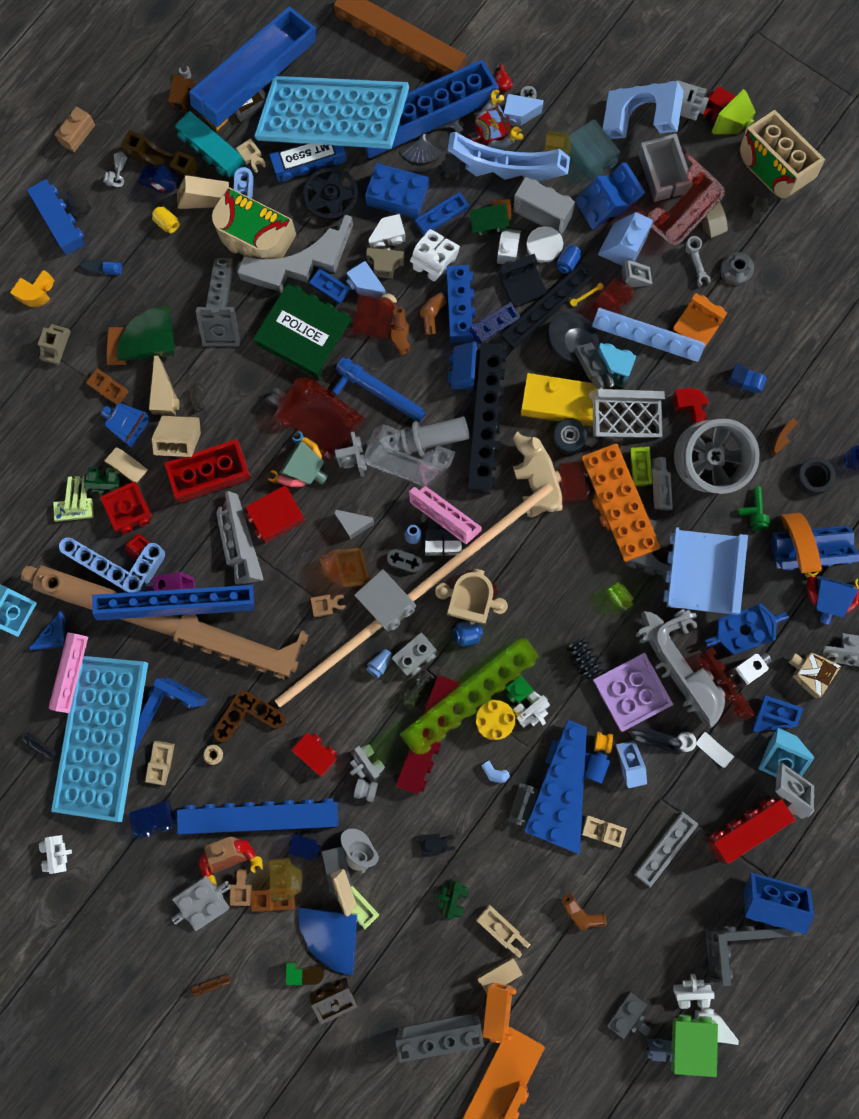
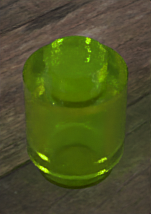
M619 582L607 590L608 597L618 610L623 609V611H626L634 605L632 603L634 598L626 587Z

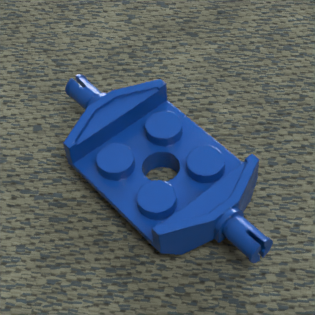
M760 603L740 611L738 615L731 614L717 619L715 637L706 639L704 642L708 643L706 644L707 648L720 644L732 656L776 640L777 623L789 619L786 611L773 615ZM742 625L749 627V635L741 634L740 627Z

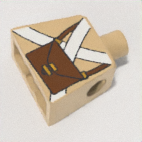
M794 653L788 663L797 668L792 677L814 698L822 697L841 667L814 653L807 654L804 659Z

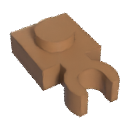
M330 594L311 598L314 618L332 615L334 608L338 610L346 609L345 605H338V601L344 599V595H337L332 600Z

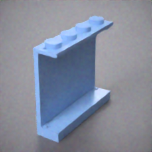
M676 527L674 533L671 532L670 544H673L672 552L669 551L668 563H671L670 571L666 572V582L669 583L668 590L664 592V602H667L666 607L733 615L740 614L748 535L740 534L737 537L682 531Z

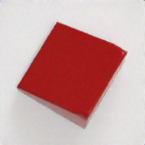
M139 533L126 543L124 551L137 561L144 548L150 542Z

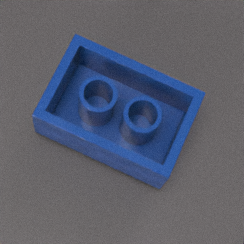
M376 163L365 195L367 206L416 219L420 216L429 189V177Z
M755 873L750 874L744 888L745 917L754 921L771 924L772 926L789 929L793 932L806 934L814 918L811 889Z

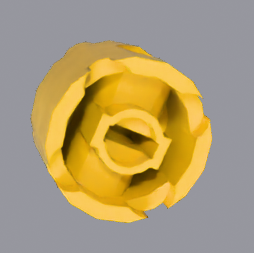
M491 700L486 702L479 708L476 715L478 732L489 740L506 738L515 726L513 710L502 701Z

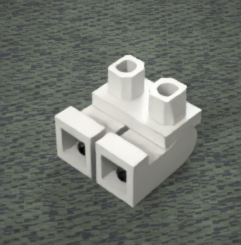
M430 229L416 245L410 262L413 263L415 271L422 272L425 270L429 272L428 278L436 281L447 269V266L456 260L460 246L447 238L443 241L444 237ZM430 237L436 238L437 241H430ZM446 246H450L453 250L448 251L445 248Z

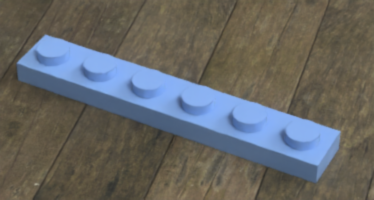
M598 308L592 324L593 328L696 362L699 361L705 347L704 342Z

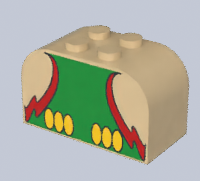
M773 110L746 129L740 146L741 157L746 166L780 198H788L813 181L818 176L825 161L776 110Z
M229 187L226 188L213 210L212 220L219 238L235 254L240 253L243 256L255 259L283 258L296 237L291 218Z

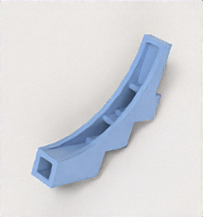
M457 132L450 133L448 151L465 162V169L475 176L494 172L504 180L522 175L524 178L527 177L540 182L568 174L570 157L560 149L535 153L512 152L478 144Z

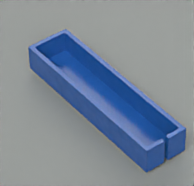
M289 6L189 91L190 105L200 114H205V118L216 127L220 126L315 43L316 27Z

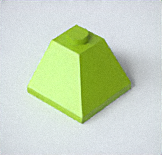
M744 89L719 113L712 130L713 134H740L754 123L753 118L756 112Z

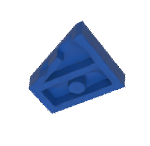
M764 695L752 731L760 732L764 730H777L778 728L797 727L803 708Z

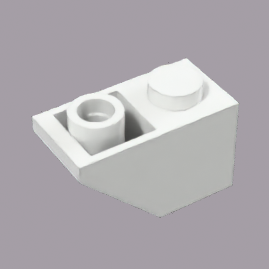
M400 214L380 220L369 238L370 248L381 249L390 245L398 246L406 242Z

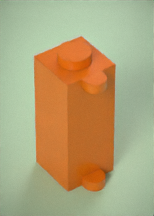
M493 982L488 987L483 1037L489 1038L491 1042L500 1043L503 1040H511L512 1035L508 1034L512 994H516L517 990L513 986Z

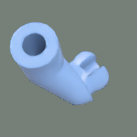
M490 761L481 765L490 781L504 783L510 777L507 770H495Z

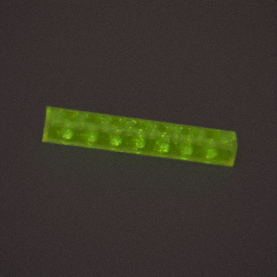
M519 638L400 733V735L413 753L425 754L431 749V744L435 741L439 742L446 737L447 731L461 725L463 718L472 716L477 711L476 708L479 705L488 703L495 692L503 691L507 687L505 684L510 680L514 681L521 676L520 672L525 668H531L536 663L535 660L539 658V655L527 638ZM515 656H517L519 659V662L516 666L513 663V659ZM501 667L504 669L503 677H500L498 674ZM486 679L489 681L488 689H485L483 686ZM471 691L475 695V698L472 702H470L468 699V695ZM455 704H458L460 707L457 714L453 711ZM440 716H443L445 719V722L442 726H439L438 719ZM425 728H428L429 736L424 739L422 732Z

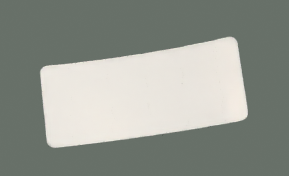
M706 732L697 740L696 744L723 768L734 758L732 754Z

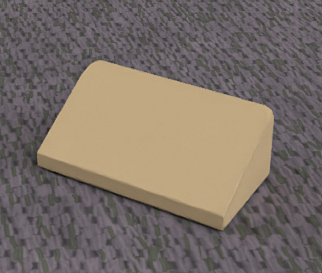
M340 869L330 873V877L344 915L349 916L356 907V901L344 869Z

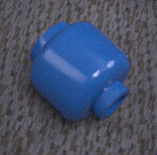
M458 622L456 628H453L454 641L462 647L477 645L480 637L483 636L482 627L478 626L476 622Z

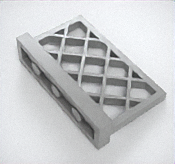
M612 389L590 391L589 400H592L594 437L662 438L661 400L665 399V392ZM599 403H604L608 408L604 414L599 410ZM617 403H620L624 408L620 415L614 409ZM633 404H637L641 409L637 415L630 409ZM650 404H655V413L653 415L647 410ZM610 411L617 418L612 424L606 418ZM626 412L633 418L629 424L622 418ZM643 412L649 418L645 425L639 419ZM602 421L609 427L605 432H600L599 424ZM619 421L625 427L621 433L615 428ZM635 422L641 427L638 433H635L631 428ZM651 422L656 426V433H651L647 428Z

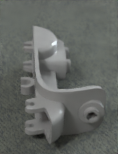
M682 609L674 615L675 619L664 623L657 615L643 611L642 618L646 627L640 629L635 636L643 635L640 643L649 641L661 662L655 668L664 667L666 669L665 674L661 677L664 678L670 675L686 698L683 707L691 706L687 712L695 711L702 723L706 724L708 728H712L722 715L725 705V693L720 686L717 687L712 681L714 677L709 670L701 668L695 673L692 671L669 636V632L679 628L682 629L683 633H689L686 628L687 624H691L695 629L697 624L693 619L697 617L696 613H691L690 610L685 612Z

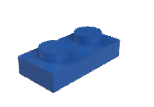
M320 268L309 282L311 287L338 304H341L350 291V287Z

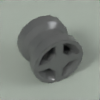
M273 387L272 394L267 396L265 400L274 408L281 410L282 404L289 397L280 389Z

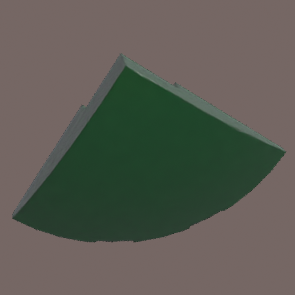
M169 305L148 309L131 320L125 327L126 329L120 337L117 346V361L154 359V356H174L175 349Z

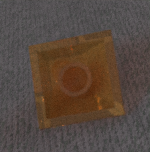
M362 548L332 550L319 557L324 576L340 588L364 586L370 581Z

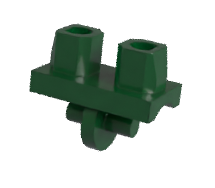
M89 467L86 475H84V488L92 489V493H99V498L103 496V493H110L111 490L118 489L119 477L117 476V470L108 468L106 469V476H98V469Z
M449 879L448 886H442L441 894H434V898L439 899L437 907L442 908L441 915L452 920L453 917H463L464 906L457 905L458 897L466 899L469 888L461 885L458 881Z

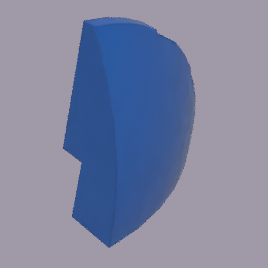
M299 908L300 930L311 953L327 965L328 968L339 973L353 975L358 913H351L349 916H346L343 912Z

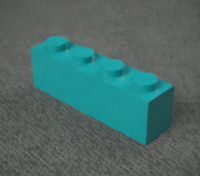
M191 111L175 125L178 138L184 143H189L190 148L196 154L199 152L209 165L212 163L220 175H226L230 179L244 165L242 155Z

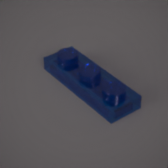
M510 302L472 325L468 330L479 345L516 322L521 316Z

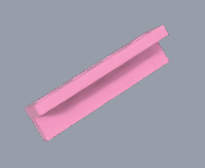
M424 486L421 490L413 487L409 491L410 503L465 544L482 531L480 525L428 487Z
M67 633L49 704L50 710L70 712L88 640L87 636Z

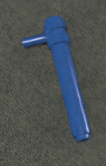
M344 357L338 362L336 370L342 377L332 390L334 394L338 395L349 380L365 388L412 420L421 422L424 419L426 412H424L423 408L364 371L363 367L359 364L355 365L351 359Z

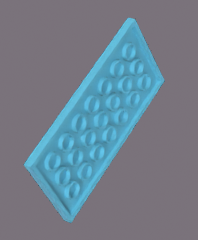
M276 76L272 81L255 138L258 141L392 149L408 94L409 84L408 82Z
M83 656L70 712L68 713L51 812L122 822L148 668L147 662Z

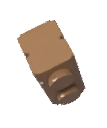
M75 107L57 130L55 136L62 146L75 153L94 128L95 123L87 112L79 107Z

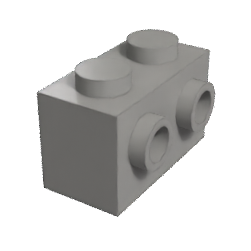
M421 632L395 654L392 660L407 677L410 675L413 677L421 671L420 666L425 662L429 664L436 658L435 653L437 650Z

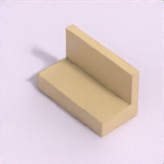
M510 956L479 974L477 978L487 994L488 987L493 982L506 985L523 974L513 956Z

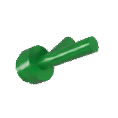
M756 486L754 487L755 507L739 508L740 516L753 515L750 517L752 529L754 531H764L768 529L770 520L768 515L763 514L762 488Z

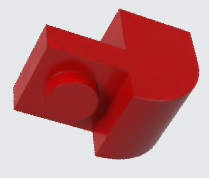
M695 388L676 389L673 393L675 412L691 411L693 424L705 421L706 412L702 409H706L709 402L704 393Z

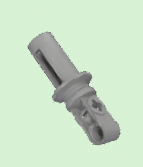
M464 417L423 427L415 421L412 424V429H402L401 433L367 440L366 444L370 461H378L404 453L412 455V452H418L423 457L426 449L469 439V433Z

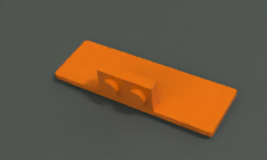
M613 444L582 456V461L595 489L594 499H592L594 507L600 511L602 526H606L608 531H612L623 560L627 562L659 550L661 546L618 444Z
M509 1027L508 1034L512 1035L511 1040L501 1041L462 1119H518V1109L521 1104H525L529 1096L527 1083L545 1049L544 1045Z

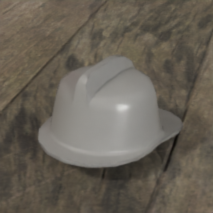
M347 829L342 833L340 841L346 852V861L350 868L362 874L369 867L376 865L379 856L365 833L357 829Z

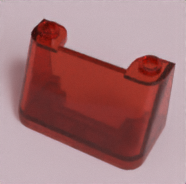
M311 378L296 379L273 416L281 426H294L320 445L322 456L332 461L337 459L335 450L345 448L352 440L351 432H355L356 435L366 421L360 413Z

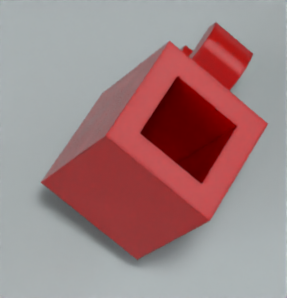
M718 86L715 91H711L707 96L709 99L703 118L705 119L708 114H711L713 116L711 123H714L719 113L736 95Z

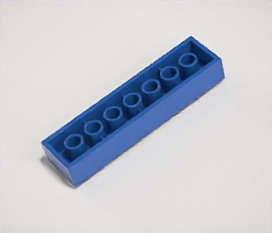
M483 59L408 92L392 148L484 107L489 100H492L491 93L493 90H499L498 84ZM363 147L369 158L389 150L385 148Z

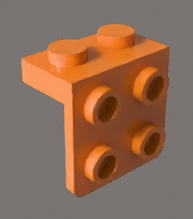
M695 293L688 307L673 327V331L704 342L706 347L723 322L727 312H725L723 307L711 303L704 295Z

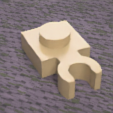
M252 139L247 140L236 148L237 152L242 155L246 165L251 163L255 173L258 172L257 164H261L264 168L266 167L265 161L260 158L262 156L261 152Z

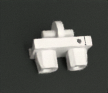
M534 691L527 698L532 704L529 708L526 709L522 704H519L513 709L518 722L524 728L529 723L533 726L538 722L545 725L546 722L543 718L548 714L545 709L550 704L544 695L540 696Z
M62 835L45 838V841L39 843L40 852L47 853V860L42 861L41 864L42 871L49 872V874L66 871V855L72 854V850H66Z
M690 974V980H683V984L673 985V991L681 1009L689 1008L690 1000H697V1004L701 1008H709L711 999H714V992L711 989L710 983H704V980H696L695 974Z

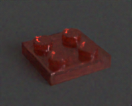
M360 294L353 332L389 340L394 319L393 309L396 308L397 302Z

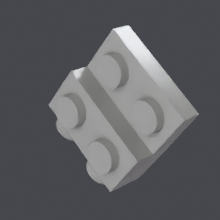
M782 763L777 767L776 793L781 798L787 800V807L793 815H797L801 819L811 816L814 812V785Z

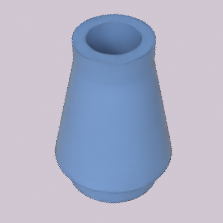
M410 525L405 530V540L410 544L419 543L423 539L422 529L416 525ZM410 531H417L415 534L410 533Z
M383 649L367 664V672L375 678L383 676L393 656L392 653Z

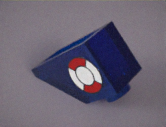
M163 164L145 166L137 182L160 193H171L175 190L179 177Z

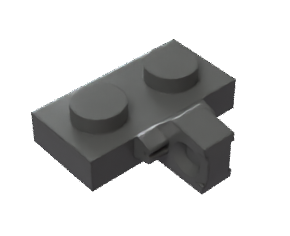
M629 991L606 1026L623 1039H625L630 1030L635 1033L637 1029L647 1036L651 1028L642 1022L645 1017L641 1015L647 1004Z

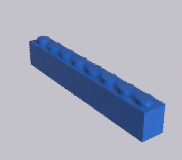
M253 585L92 595V613L96 620L255 610Z
M333 798L321 799V803H314L313 799L302 800V804H294V800L282 801V805H274V801L262 802V806H254V802L242 803V807H235V803H224L223 808H215V804H204L203 809H195V805H183V810H177L178 834L339 826L338 802H333Z

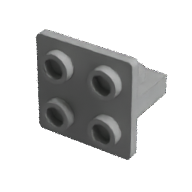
M351 432L353 446L335 450L339 467L351 468L354 464H358L360 475L364 477V471L367 470L364 455H360V453H363L360 437H356L355 432Z

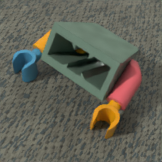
M298 431L297 434L300 438L295 439L292 437L296 444L295 448L279 473L274 470L271 471L272 474H276V477L274 479L268 478V480L272 483H279L288 487H303L310 485L313 480L323 484L328 475L320 470L324 463L322 454L316 443L306 437L304 438L302 432Z

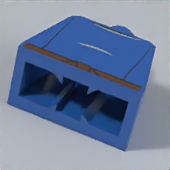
M121 403L117 404L114 410L106 406L101 412V416L108 419L105 426L130 448L133 447L150 420V417L145 412Z

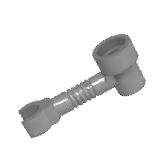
M692 236L686 242L685 250L692 256L697 272V285L699 287L702 286L701 279H705L707 285H709L710 277L704 272L698 253L702 246V240L697 236Z

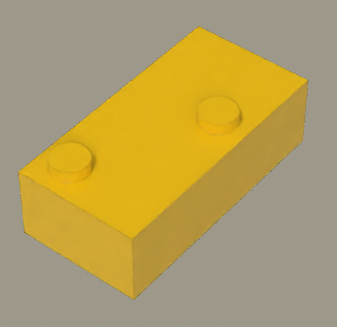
M528 373L521 416L558 422L565 419H575L584 426L593 427L592 400H589V392L597 389L593 383Z

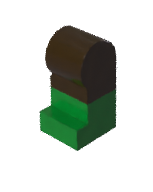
M288 961L286 964V985H316L325 977V970L321 965L297 967V961Z

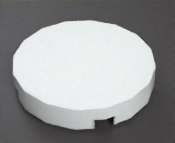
M538 227L528 236V254L532 255L535 253L537 262H552L562 253L563 239L554 228Z

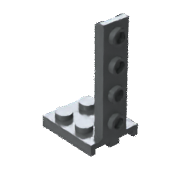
M214 258L206 307L196 308L203 346H240L235 308L227 307L233 271V258Z
M762 924V928H755V925H743V929H736L735 926H725L721 931L705 930L710 981L721 986H731L733 971L729 967L731 950L729 945H727V941L800 936L802 933L775 927L771 924Z

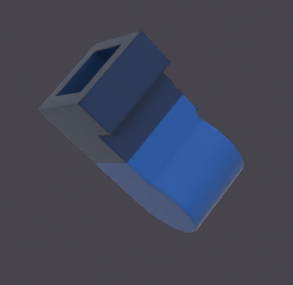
M736 363L727 384L753 393H761L767 377L761 373L744 368V365Z

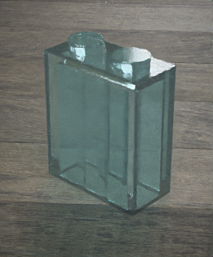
M595 119L566 137L564 141V149L588 180L600 176L606 168H612L618 163L620 151Z

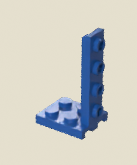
M168 677L166 679L157 678L153 684L154 686L148 693L149 699L147 703L141 707L133 755L164 695L171 699L178 698L182 700V704L189 708L204 706L208 698Z

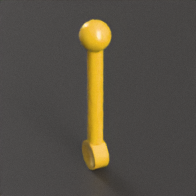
M598 283L597 287L577 299H572L570 305L576 307L578 302L594 292L602 290L604 285Z

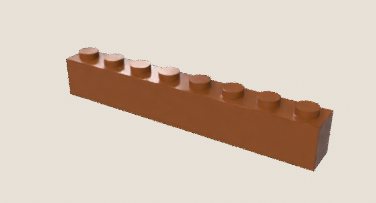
M337 0L334 4L335 15L340 20H345L352 24L354 28L361 29L369 36L378 38L385 45L396 48L399 53H405L414 61L426 65L430 70L441 73L443 77L466 66V54L368 0Z

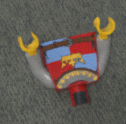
M493 90L491 93L492 100L485 104L476 117L475 131L468 134L469 140L476 143L481 141L484 146L505 150L515 142V139L522 140L523 134H517L521 131L519 127L511 128L499 105L496 106L497 102L500 103L504 100V96L500 95L496 99L500 91Z

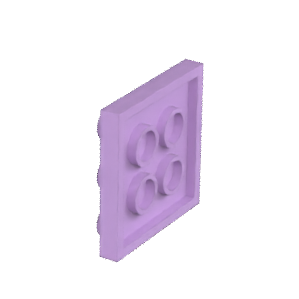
M645 653L593 679L620 732L673 705Z

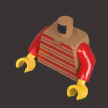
M227 837L205 846V853L201 855L198 861L202 876L206 875L211 883L216 886V879L212 873L214 874L241 862L250 860L251 871L254 873L256 872L255 866L263 869L262 858L256 856L249 842L234 837Z

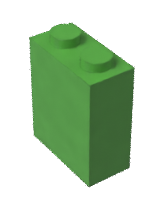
M678 1015V1018L673 1017L671 1070L673 1073L717 1077L718 1024L712 1020V1017L699 1016V1019H691L690 1015Z

